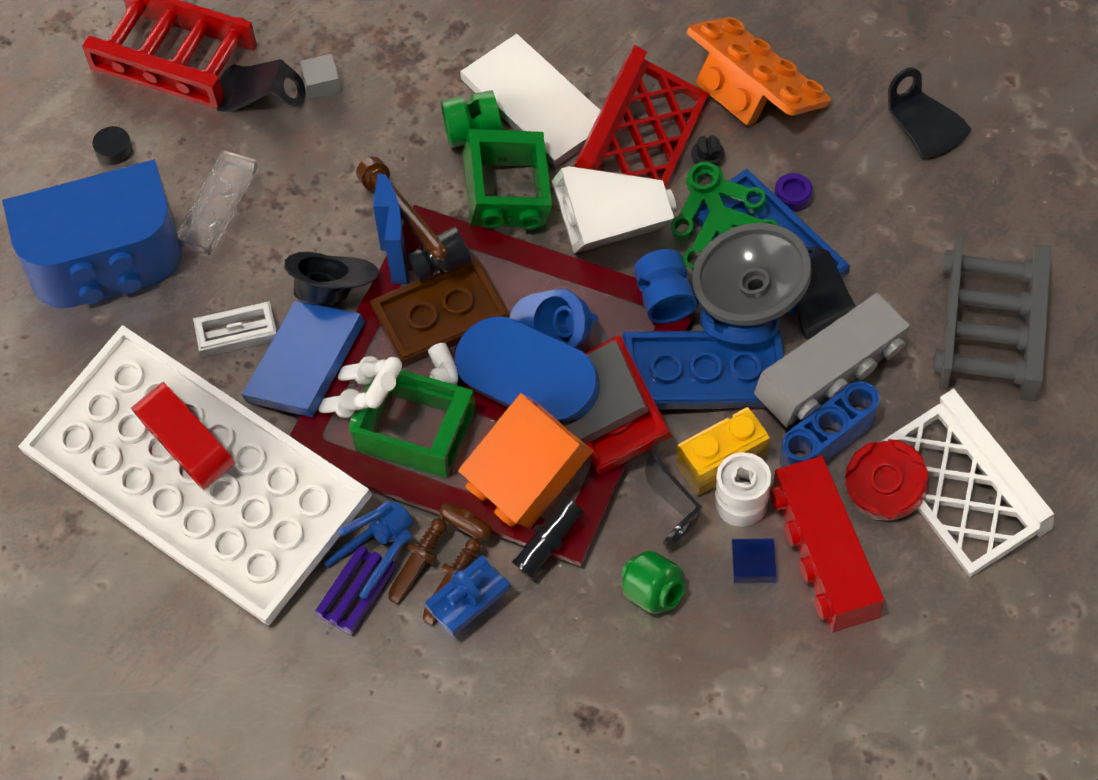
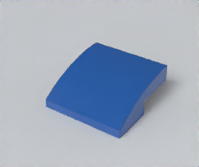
M378 174L373 209L380 249L387 253L392 284H407L408 260L399 203L386 174Z

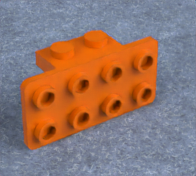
M726 17L689 25L686 33L709 51V55L695 84L709 93L711 97L746 125L756 123L767 100H770L783 112L792 116L825 108L830 104L832 99L824 92L822 85L814 80L807 79L797 71V66L793 62L779 57L771 50V46L766 41L756 38L746 31L741 21L732 17Z

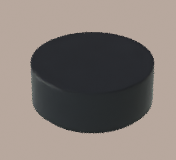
M117 126L106 127L98 131L93 138L92 145L95 154L104 163L116 164L122 162L132 151L130 137L123 128Z

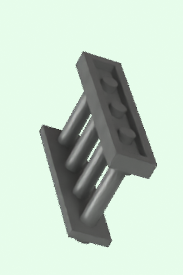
M956 235L953 250H945L942 273H949L943 347L942 349H936L933 363V373L940 374L939 389L947 390L951 371L1014 379V383L1021 384L1020 400L1036 402L1043 382L1051 246L1035 245L1031 260L1024 259V262L1020 263L963 256L964 236ZM961 271L1021 278L1022 283H1028L1027 292H1022L1020 296L959 288ZM958 304L1019 311L1020 316H1025V326L1020 325L1019 329L959 322L956 321ZM955 337L1016 345V349L1023 350L1022 360L1017 359L1016 363L953 355Z

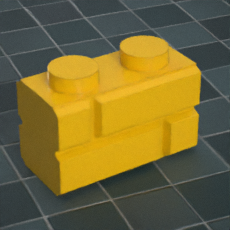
M746 407L733 414L731 419L726 418L677 445L678 456L676 465L695 494L700 496L716 487L718 467L730 455L741 452L752 453L766 460L768 458L770 437L752 411Z

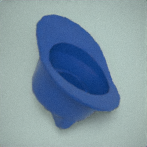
M555 289L530 294L521 298L513 307L509 318L576 348L583 344L590 336L592 323L598 320V315L591 313L586 302L570 290Z

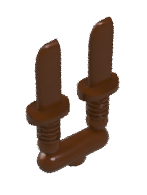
M444 503L440 506L439 510L441 518L432 521L431 527L427 529L428 532H425V535L422 536L423 539H420L419 546L410 542L406 548L412 554L393 582L389 591V600L399 605L425 564L428 562L433 565L436 557L430 553L433 552L432 549H435L434 545H437L436 542L440 541L441 535L446 531V521L474 538L466 542L465 548H462V552L459 553L460 556L458 555V559H455V563H452L453 566L446 563L443 564L441 570L447 574L434 594L452 580L451 576L456 571H463L471 565V562H474L473 559H476L475 555L481 550L479 540L484 541L491 537V526L466 509H462L453 503ZM425 608L423 620L433 626L437 619Z

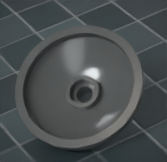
M768 223L745 224L720 234L702 250L694 265L692 285L701 307L715 319L733 325H757L782 316L801 300L811 281L812 263L805 244L790 230Z

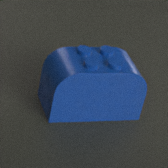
M155 159L2 200L15 253L33 293L40 301L49 306L71 308L83 304H94L102 299L123 293H134L141 288L158 284L168 278L180 262L181 245Z

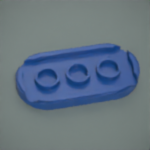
M491 317L474 324L464 333L455 351V365L458 375L464 383L476 393L508 408L518 395L522 393L538 402L563 424L572 419L575 422L584 417L594 406L599 395L600 384L597 370L585 353L507 317Z

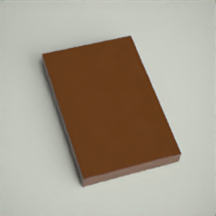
M477 256L471 258V263L450 273L440 271L423 282L418 280L370 300L371 309L396 357L402 362V368L430 357L428 350L435 344L445 343L448 348L458 345L464 333L479 321L491 317H510Z

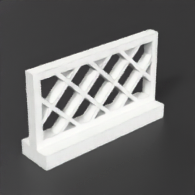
M955 389L941 396L940 404L882 440H900L910 446H915V450L920 453V447L944 451L941 469L926 467L929 476L939 477L936 496L927 494L917 509L970 578L1035 535L1040 538L1053 529V511ZM937 419L948 430L946 442L922 439L924 428ZM917 433V438L911 437L912 435ZM952 436L958 442V444L951 443ZM949 452L967 454L972 460L971 472L946 470ZM978 468L983 475L976 474V469ZM944 479L969 482L966 500L942 497ZM974 483L993 486L997 492L995 505L971 501ZM1001 499L1004 500L1008 507L1000 506ZM926 503L934 504L933 511ZM939 506L964 509L961 527L943 525L937 518ZM969 510L994 513L991 532L967 529ZM999 514L1017 517L1025 528L1014 536L996 533ZM951 535L959 536L958 544ZM964 537L989 541L987 553L971 562L962 550ZM994 542H1000V543H1001L1000 545H998L997 547H995V548L993 549Z

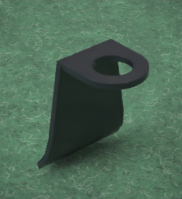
M282 59L252 66L233 64L224 71L220 78L224 99L216 110L232 112L269 93H272L285 105L297 107L305 100V85L299 74ZM286 78L293 80L297 87L295 98L289 97L284 90V80Z
M909 67L900 71L891 81L888 88V110L911 137L922 157H934L952 150L964 141L971 132L970 126L956 112L922 92V75L916 68ZM907 77H913L910 88L906 92L898 94L897 88L900 82Z
M816 246L806 247L812 263V276L807 291L797 303L800 326L805 339L808 340L857 307L845 286L830 252Z
M652 444L645 466L647 482L658 495L685 517L665 538L663 545L667 548L697 522L702 506L666 469L658 457L657 444Z

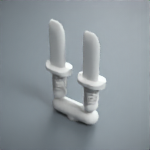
M367 356L360 363L343 366L338 374L340 381L355 379L361 385H367L372 382L366 393H358L355 389H346L340 396L324 398L319 406V412H336L339 417L347 418L352 416L355 410L379 407L388 392L395 388L396 378L402 369V362L397 357L377 360L373 356Z

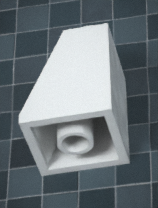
M570 166L561 168L552 180L574 254L659 230L674 219L673 212L677 210L674 195L671 189H665L663 180Z

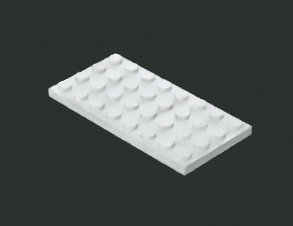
M123 325L18 446L25 455L268 626L340 537L339 529L349 524L372 496L367 487ZM161 382H164L226 449L236 463L204 491L131 410L134 404Z

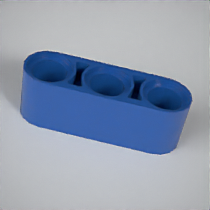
M853 382L789 430L782 441L780 468L819 456H823L825 463H828L870 430L875 423L880 399L877 389L867 382ZM861 405L867 409L859 410L855 409L852 406ZM823 428H832V429L836 430L837 432H836V433H828V432L823 431L822 429H823ZM801 451L806 453L807 456H795L792 452Z

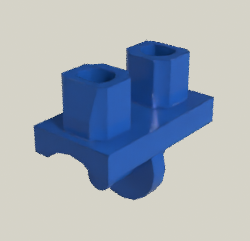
M482 555L465 570L456 571L451 576L452 580L424 602L425 608L452 636H455L509 591L511 585L506 578L496 572Z

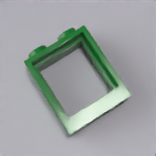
M469 129L463 157L470 226H484L486 228H545L552 208L544 133L539 131ZM482 165L532 166L536 197L485 196Z
M401 369L396 378L395 388L388 392L379 407H368L354 412L349 425V433L353 436L355 449L364 454L448 478L476 412L474 391ZM372 382L366 385L365 393L368 391ZM392 395L447 411L431 449L375 433Z

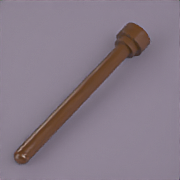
M374 156L362 160L356 169L358 180L369 190L376 189L378 174H386L388 179L390 177L388 167L380 158ZM393 186L399 203L401 219L435 259H444L448 254L446 246Z

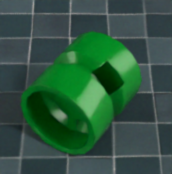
M493 90L474 93L468 101H465L461 96L441 100L445 130L451 148L465 145L469 129L502 130Z

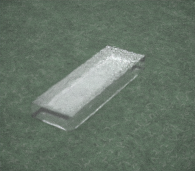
M224 150L221 151L177 231L181 247L207 255L212 254L258 169L256 160Z

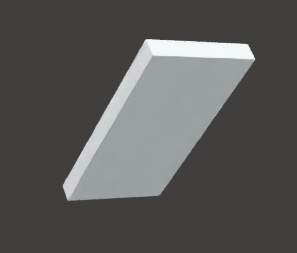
M515 34L460 71L461 80L475 93L493 90L500 117L515 131H539L544 133L546 158L555 168L581 151L600 112L598 107L518 34Z

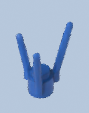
M385 501L376 510L341 527L339 534L344 536L369 524L368 529L324 561L326 567L333 565L372 536L382 544L388 541L393 542L360 592L362 599H366L401 547L412 538V535L407 531L413 526L412 518L408 511L396 501Z

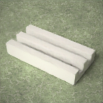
M270 301L193 318L201 358L270 343L277 333ZM265 317L263 320L242 324L243 321ZM227 325V328H222L204 333V330Z

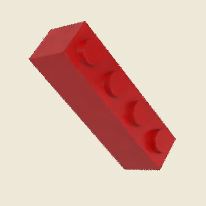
M823 456L775 469L774 483L769 491L770 498L775 510H782L786 519L784 531L788 543L791 547L797 546L801 556L799 568L802 577L806 583L812 582L817 595H814V604L820 619H827L832 633L879 619L885 601Z

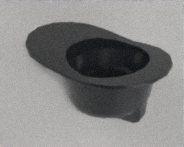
M297 252L289 255L285 259L284 264L285 270L294 278L295 297L299 300L321 306H332L341 303L348 297L351 288L365 286L374 282L378 277V268L373 263L354 257L329 256L315 252Z

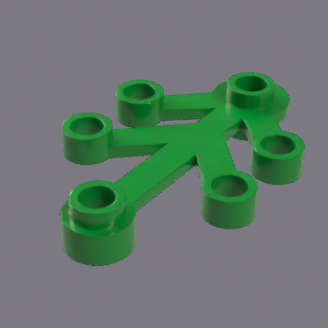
M700 162L695 164L687 174L686 185L690 194L679 216L672 220L670 227L676 240L681 242L690 240L695 234L693 220L703 202H706L709 214L692 248H689L683 256L686 269L693 273L694 264L689 263L690 259L699 256L702 250L715 238L717 232L720 235L733 227L751 223L778 225V223L773 219L762 220L724 206L720 195L742 201L748 212L756 214L766 208L767 199L765 192L761 188H748L725 180L722 170L717 165L710 162ZM704 179L712 180V182L708 185H699L700 182ZM754 196L761 198L757 204L748 202ZM686 224L689 226L685 232L676 231L680 225Z

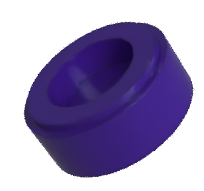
M789 173L777 180L774 194L793 212H798L810 205L813 186L807 177L797 173Z

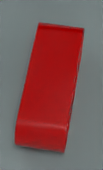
M161 382L131 407V410L203 491L236 464L219 441L164 382Z

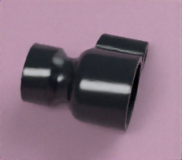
M455 227L436 235L448 250V254L444 259L437 260L427 249L423 250L420 248L407 254V258L419 282L433 277L436 270L450 273L472 262L466 245Z

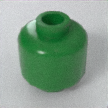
M643 552L629 559L622 569L623 594L628 600L650 613L659 614L666 610H671L683 598L686 585L682 569L676 563L657 552Z

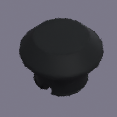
M705 135L701 136L691 152V157L696 164L710 162L718 166L722 163L725 156L723 146L720 145L719 139L714 135H709V138H706Z

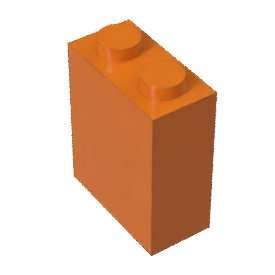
M520 393L459 468L458 472L468 480L465 487L482 501L488 498L497 506L494 513L503 522L511 527L519 524L531 528L592 454L593 450L538 402Z

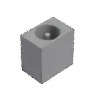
M332 54L300 61L309 100L341 92L340 81Z

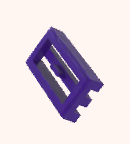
M360 544L316 608V616L353 636L397 569L396 562H391L366 599L360 600L348 620L345 621L342 619L353 601L356 600L363 586L382 560L381 554L375 551L371 553L367 547ZM364 561L367 562L334 612L330 613Z

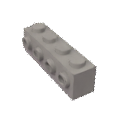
M876 293L764 370L760 375L754 394L785 427H788L798 419L802 421L817 410L821 402L827 398L831 399L848 386L855 378L863 380L869 376L883 358L891 360L897 356L906 345L903 339L910 325Z

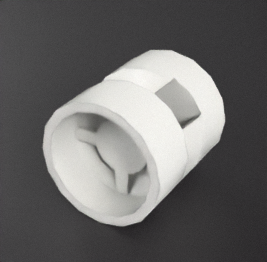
M736 453L724 459L718 467L715 508L722 520L732 526L746 527L754 525L762 520L767 512L771 472L769 466L762 458L752 453Z

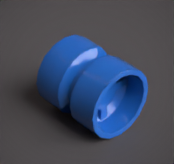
M673 249L653 251L644 255L634 265V275L638 288L642 293V301L647 316L651 322L657 324L678 322L694 312L697 307V299L691 282L686 278L688 272L683 256L678 251Z

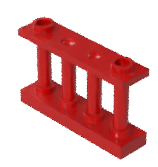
M124 0L127 11L109 39L103 40L89 35L82 45L89 68L214 109L219 108L224 99L219 74L236 46L252 51L257 47L252 22L239 16L233 17L181 0ZM140 16L158 21L141 49L135 50L122 46ZM172 26L190 31L173 59L166 60L154 56ZM204 36L222 41L205 70L186 66Z

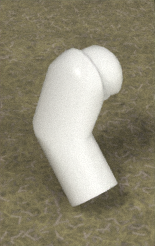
M438 343L433 345L428 350V354L435 369L431 370L429 377L457 385L458 371L447 344Z

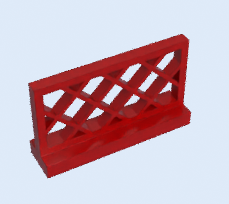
M634 45L624 61L573 167L602 171L599 167L603 161L616 159L622 174L637 177L649 176L650 179L663 180L666 187L709 93L644 59L647 51ZM644 74L658 80L662 90L647 92L642 80ZM683 93L696 100L692 108L680 110L674 95ZM665 97L671 112L657 115L651 100ZM642 102L648 118L634 121L629 105ZM675 120L681 134L667 138L661 123ZM652 125L658 141L644 144L638 128ZM629 130L635 146L621 149L615 134ZM662 148L668 162L667 164L654 167L648 151ZM639 153L645 169L630 172L625 156Z

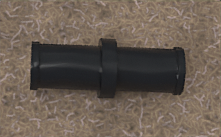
M563 496L543 524L537 523L533 528L535 534L516 559H513L512 563L533 579L535 573L554 549L559 551L564 545L561 540L577 519L583 515L584 511L570 499Z

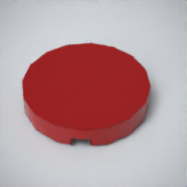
M888 439V441L867 443L853 454L846 467L845 485L850 501L860 513L874 520L893 521L907 517L920 507L928 493L929 475L923 457L913 446L900 440Z

